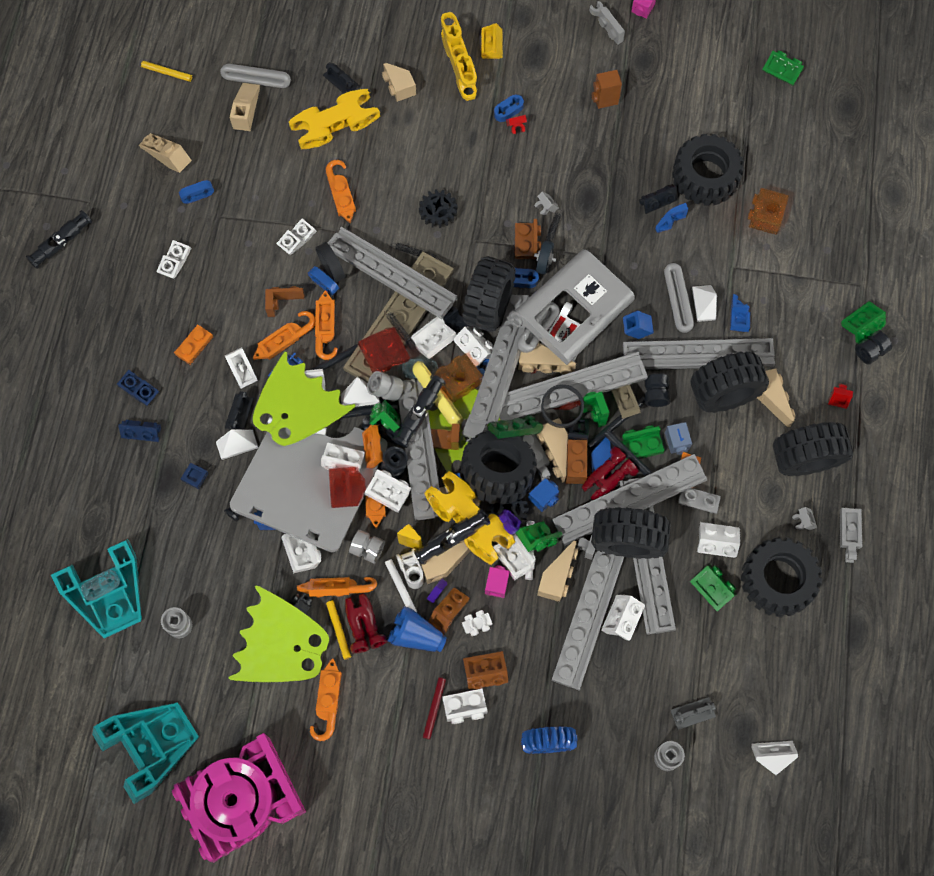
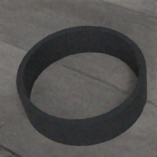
M324 242L316 246V253L328 276L335 283L344 279L343 268L330 245Z
M560 384L551 387L544 394L541 412L544 419L550 425L557 428H568L576 424L582 416L584 401L579 391L574 387ZM556 389H568L574 392L581 403V412L577 419L568 424H558L551 421L545 414L543 406L544 400L550 392Z

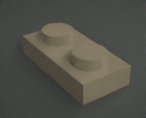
M630 384L611 390L622 419L641 413Z

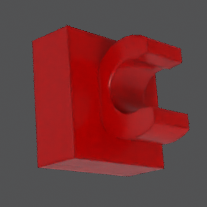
M526 115L506 119L507 126H512V134H516L515 128L517 126L521 128V132H525V126L522 123L527 122Z
M839 384V388H833L828 405L847 409L853 397V391L847 390V385Z

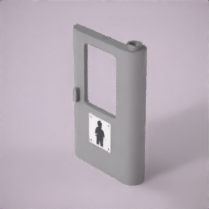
M583 249L511 314V318L515 326L529 329L558 358L568 365L634 301L635 296L593 254ZM562 291H566L590 313V316L563 342H559L535 320V316Z

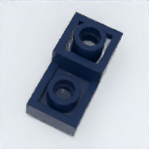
M130 370L117 383L118 387L146 406L159 393L156 388Z

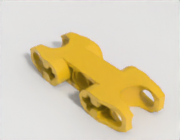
M452 12L444 13L441 16L442 42L446 54L450 58L462 98L466 101L473 100L477 94L475 68L471 57L467 53L456 16ZM447 18L453 19L454 23L452 25H446L444 20ZM472 88L473 94L466 95L464 89Z
M368 89L349 91L342 94L336 100L338 105L321 112L318 107H311L293 117L289 121L291 130L305 129L309 131L298 140L300 148L320 147L332 140L333 136L331 133L348 126L351 131H358L380 117L378 108L364 109L360 107L370 98Z
M450 471L442 477L443 483L448 489V494H443L432 486L424 493L434 512L445 522L453 519L458 523L478 513L479 508L473 502L476 497L475 492L465 481ZM495 514L488 516L490 525H484L476 530L475 534L464 540L466 546L473 554L490 565L498 559L497 553L492 546V541L499 543L507 549L515 543L513 536L504 529L503 523Z

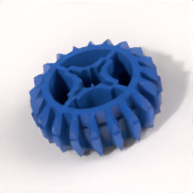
M553 726L524 731L522 733L521 745L526 753H555L574 750L577 747L578 740L574 728Z

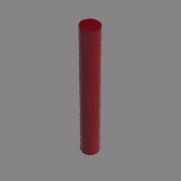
M438 678L422 737L424 739H431L446 679Z

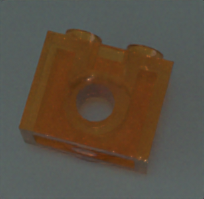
M760 188L759 193L755 194L752 200V204L755 206L754 209L749 211L747 219L750 220L748 227L777 235L789 195Z
M466 353L455 357L446 367L441 366L435 373V375L446 382V385L441 388L452 403L480 386L483 375ZM457 378L465 379L463 382L456 381Z

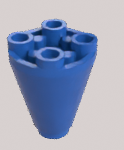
M403 607L395 618L394 623L397 625L394 630H391L387 641L391 642L394 646L441 652L447 637L443 636L442 632L413 609Z

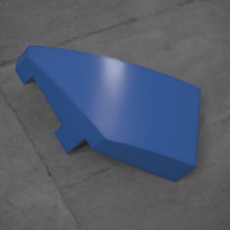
M684 203L670 209L655 227L656 232L669 230L672 228L673 221L686 218L688 212L687 204Z
M733 294L730 330L749 332L750 313L748 311L750 307L740 302L736 294Z
M606 437L591 452V472L595 471L611 457V445Z

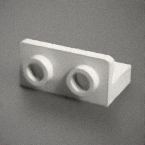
M327 443L324 455L321 458V466L330 471L338 470L346 475L359 476L365 452Z
M616 595L601 631L606 634L619 635L625 640H631L645 605L632 596Z
M483 689L443 696L447 722L451 721L452 724L462 723L464 718L472 717V720L482 719L484 714L488 712Z

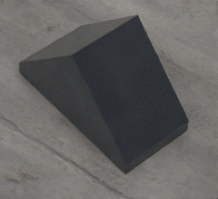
M570 417L569 423L573 422L577 418ZM580 418L576 424L569 427L568 440L588 441L589 419Z

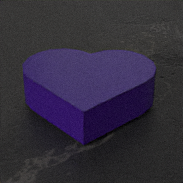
M504 510L499 514L504 529L511 535L515 534L519 530L521 521L509 510Z
M444 579L438 582L427 597V600L431 603L435 602L446 587L447 582Z

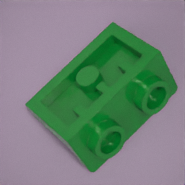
M772 51L762 71L794 86L804 69L802 62L795 58L792 60L787 58V55L782 51Z
M869 301L842 320L841 324L842 327L855 335V342L859 343L886 325V314L884 310Z
M602 392L586 394L583 397V413L591 411L592 419L594 422H597L598 427L605 426L609 410Z
M386 400L382 403L378 402L372 407L370 414V424L372 426L381 419L383 426L391 429L393 432L400 427L401 415Z
M647 426L640 431L629 430L622 435L621 442L638 459L664 453V447L659 434L660 426Z
M544 521L520 528L516 532L528 552L534 550L539 552L547 546L549 548L553 547L559 542L558 538L563 535L561 531L552 534Z
M710 564L690 582L712 607L719 611L737 595L735 592L736 587L729 580L725 581L721 576L723 573L717 566Z

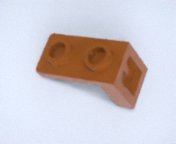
M292 286L282 289L279 287L265 289V310L267 316L275 317V310L279 308L278 300L305 299L303 288Z
M452 424V430L431 429L433 448L459 450L460 424Z
M453 588L434 609L428 622L442 632L444 636L453 619L468 603L470 598L456 588Z

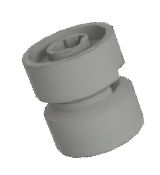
M375 371L368 380L367 390L371 395L395 402L402 394L403 381L400 378Z
M358 530L350 545L349 553L358 557L363 555L364 560L375 564L382 553L385 540L376 536L371 538L369 533Z
M169 608L162 614L161 625L172 637L184 638L191 632L193 627L192 620L181 608Z
M666 741L655 750L654 762L661 770L672 771L683 763L685 757L684 750L677 742Z

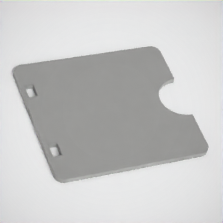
M283 413L281 415L282 419H287L288 414ZM354 427L348 435L341 438H331L315 433L287 446L277 444L272 440L271 434L267 432L230 501L231 510L326 551L336 552L343 542L365 496V490L373 479L379 464L374 468H366L364 456L359 476H350L342 471L325 469L321 466V458L324 455L327 443L364 452L362 436L364 430ZM281 428L278 432L279 437L287 439L290 437L291 431L288 428ZM381 438L380 446L384 454L387 450V441ZM255 508L262 511V517L252 514V509ZM309 531L319 535L318 541L307 536Z

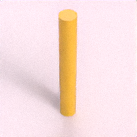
M146 61L141 63L142 68L189 82L192 80V75Z
M328 601L326 605L343 659L346 660L351 658L348 644L334 601Z

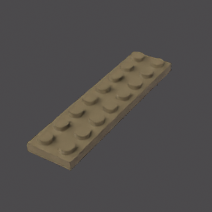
M423 251L412 266L413 270L442 287L445 286L454 272V268ZM395 291L343 367L344 371L359 377L367 383L375 371L386 373L408 338L406 336L405 340L402 339L395 330L396 328L393 327H396V323L392 325L386 318V314L389 313L390 315V312H392L395 320L397 319L405 329L404 331L411 336L427 310Z

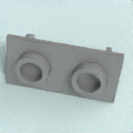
M690 488L681 492L678 502L681 505L717 514L721 496Z

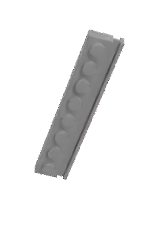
M343 227L328 242L335 255L440 319L450 310L454 301L458 300L457 295Z
M511 295L469 417L471 423L489 424V422H496L499 419L521 353L517 342L526 330V327L521 328L513 324L511 314L529 298L528 295Z
M773 338L623 342L622 345L623 356L639 352L645 369L700 368L721 356L724 357L727 354H736L737 352L745 353L746 351L758 355L763 367L775 365Z
M636 352L507 392L499 418L500 420H513L514 418H524L527 415L540 413L544 394L556 385L565 384L572 386L579 391L583 398L590 392L604 393L645 380L648 377L640 354ZM556 389L545 398L544 411L578 401L579 398L568 389Z
M418 380L403 381V391L398 399L401 422L404 421L412 406L417 403L418 396L423 389ZM414 413L411 416L412 420L419 419ZM427 413L417 433L413 434L408 442V448H405L408 455L407 466L415 521L438 516L424 494L431 486L440 491L429 415Z
M695 454L562 514L554 518L553 522L557 531H561L563 534L561 539L566 546L573 541L592 534L594 515L600 509L627 507L644 510L707 481V477Z
M641 478L630 479L628 481H620V487L626 486ZM653 506L644 509L645 511H652L654 513ZM633 558L640 600L645 605L643 617L646 634L676 631L663 558Z
M596 549L551 681L570 688L572 687L578 691L580 690L624 559L623 556L606 554Z

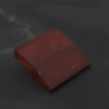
M395 327L375 333L358 342L372 373L375 371H389L392 366L406 363L410 360V356Z

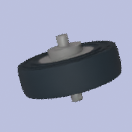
M544 241L538 254H534L538 261L536 272L540 274H546L552 261H556V258H553L554 254H552L553 242Z

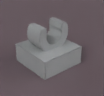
M542 191L537 196L540 201L535 203V207L540 208L542 205L544 206L540 214L546 215L549 211L555 212L559 209L549 194Z
M807 507L798 509L800 514L792 516L794 520L801 519V524L795 526L796 529L806 528L812 530L817 528L812 510Z
M580 538L577 548L586 551L584 558L592 560L596 549L591 543V538L590 541Z

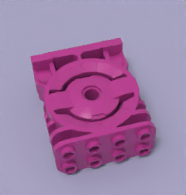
M264 733L257 736L256 740L243 746L239 758L234 757L216 761L204 770L197 771V774L186 777L184 781L173 784L172 794L177 802L180 801L183 808L180 809L182 816L186 821L189 820L192 826L190 833L194 840L198 839L201 845L199 852L204 860L207 859L214 863L219 858L229 855L230 852L241 848L244 844L260 836L272 821L284 824L296 816L306 813L270 738ZM268 760L273 770L272 775L268 776L256 765ZM228 768H232L234 772H240L250 777L258 789L259 804L254 814L258 822L256 826L251 818L257 802L255 789L243 777L231 775ZM210 781H212L213 786L207 798L209 811L218 822L225 825H233L237 837H233L230 829L219 827L213 823L206 813L204 799ZM277 782H279L283 793L286 795L285 798L277 801L274 786ZM233 794L236 795L237 803L234 806H229L228 798ZM275 812L279 819L274 818Z

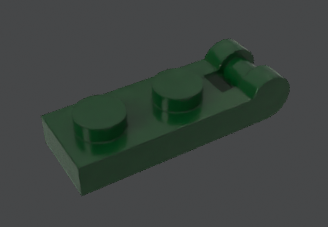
M527 415L523 419L514 418L513 420L489 422L488 430L499 439L538 434L543 430V425L536 421L532 415Z

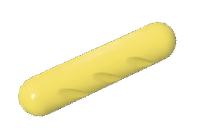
M417 361L412 368L413 374L423 388H426L432 374L423 362ZM441 388L437 394L438 398L435 401V405L450 425H461L464 421L462 415Z

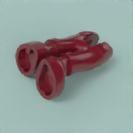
M615 446L610 450V459H607L604 464L593 471L581 487L585 492L592 488L594 484L599 487L590 497L592 500L611 492L625 478V475L636 476L639 473L633 462L627 459L619 469H616L612 475L605 479V476L617 464L626 459V455Z
M365 593L358 594L362 607L354 608L355 605L351 597L345 599L346 616L355 642L350 646L352 653H362L369 650L361 619L364 621L372 649L379 648L388 642L386 635L378 633L374 611Z

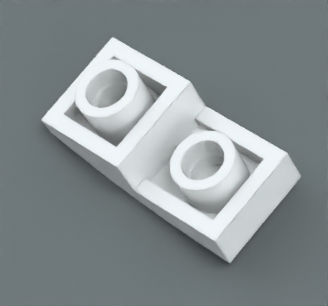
M301 219L291 231L287 230L276 244L289 255H292L317 231L304 219Z
M173 240L167 255H163L157 273L174 279L185 263L191 247Z

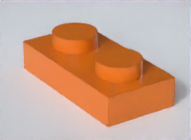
M197 324L174 353L177 357L191 365L211 341L213 335Z
M370 425L362 433L366 468L376 467L383 458L378 425Z

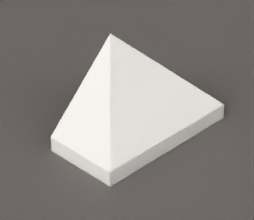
M693 286L692 291L697 322L716 320L717 294L712 286Z
M242 347L225 355L240 388L258 381Z
M356 377L341 393V404H355V407L374 405L379 402V397L369 394L367 390L368 383Z
M231 429L216 441L221 460L258 448L253 430Z
M793 741L752 744L756 760L775 775L798 758Z

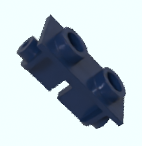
M126 419V421H122L118 425L121 438L159 442L158 432L161 431V425H158L156 422H144L143 426H140V421Z

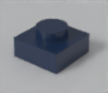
M190 463L181 477V481L199 490L208 472Z

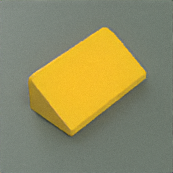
M497 23L482 28L481 57L483 59H500L503 57V31Z
M410 524L397 533L399 544L415 549L422 548L421 537Z

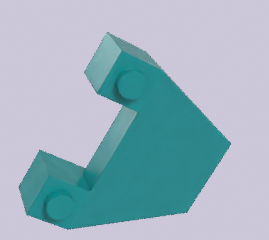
M128 539L107 549L115 567L81 582L73 564L51 574L59 593L103 638L142 621L137 556Z
M178 703L112 716L95 725L92 733L102 752L121 741L138 768L139 772L125 779L123 786L133 804L152 794L199 738Z

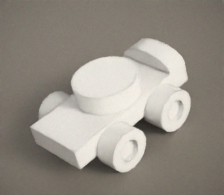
M483 610L476 612V618H473L472 615L464 617L465 622H462L466 634L470 633L471 636L479 634L478 631L481 629L483 632L490 630L489 626L492 625L489 614H484Z

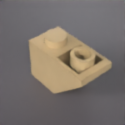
M388 63L383 64V79L389 83V92L391 96H395L397 102L416 95V84L410 71Z

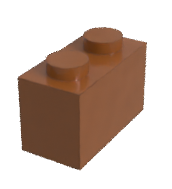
M613 70L596 74V81L593 82V102H596L598 109L618 105L622 87L618 71Z
M568 440L566 484H583L587 479V440Z

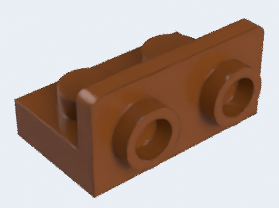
M533 219V223H515V259H537V257H534V254L541 250V241H537V236H541V225H537V219Z
M503 651L463 658L469 690L508 683Z

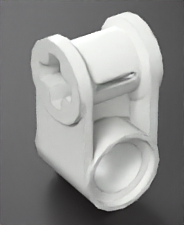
M413 548L411 552L402 555L397 554L396 557L408 586L418 589L423 585L424 577L420 562L414 554L415 548ZM413 574H417L420 576V578L417 581L410 580V577Z

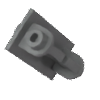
M709 697L670 710L677 730L716 717L714 712L716 710L713 702H710Z

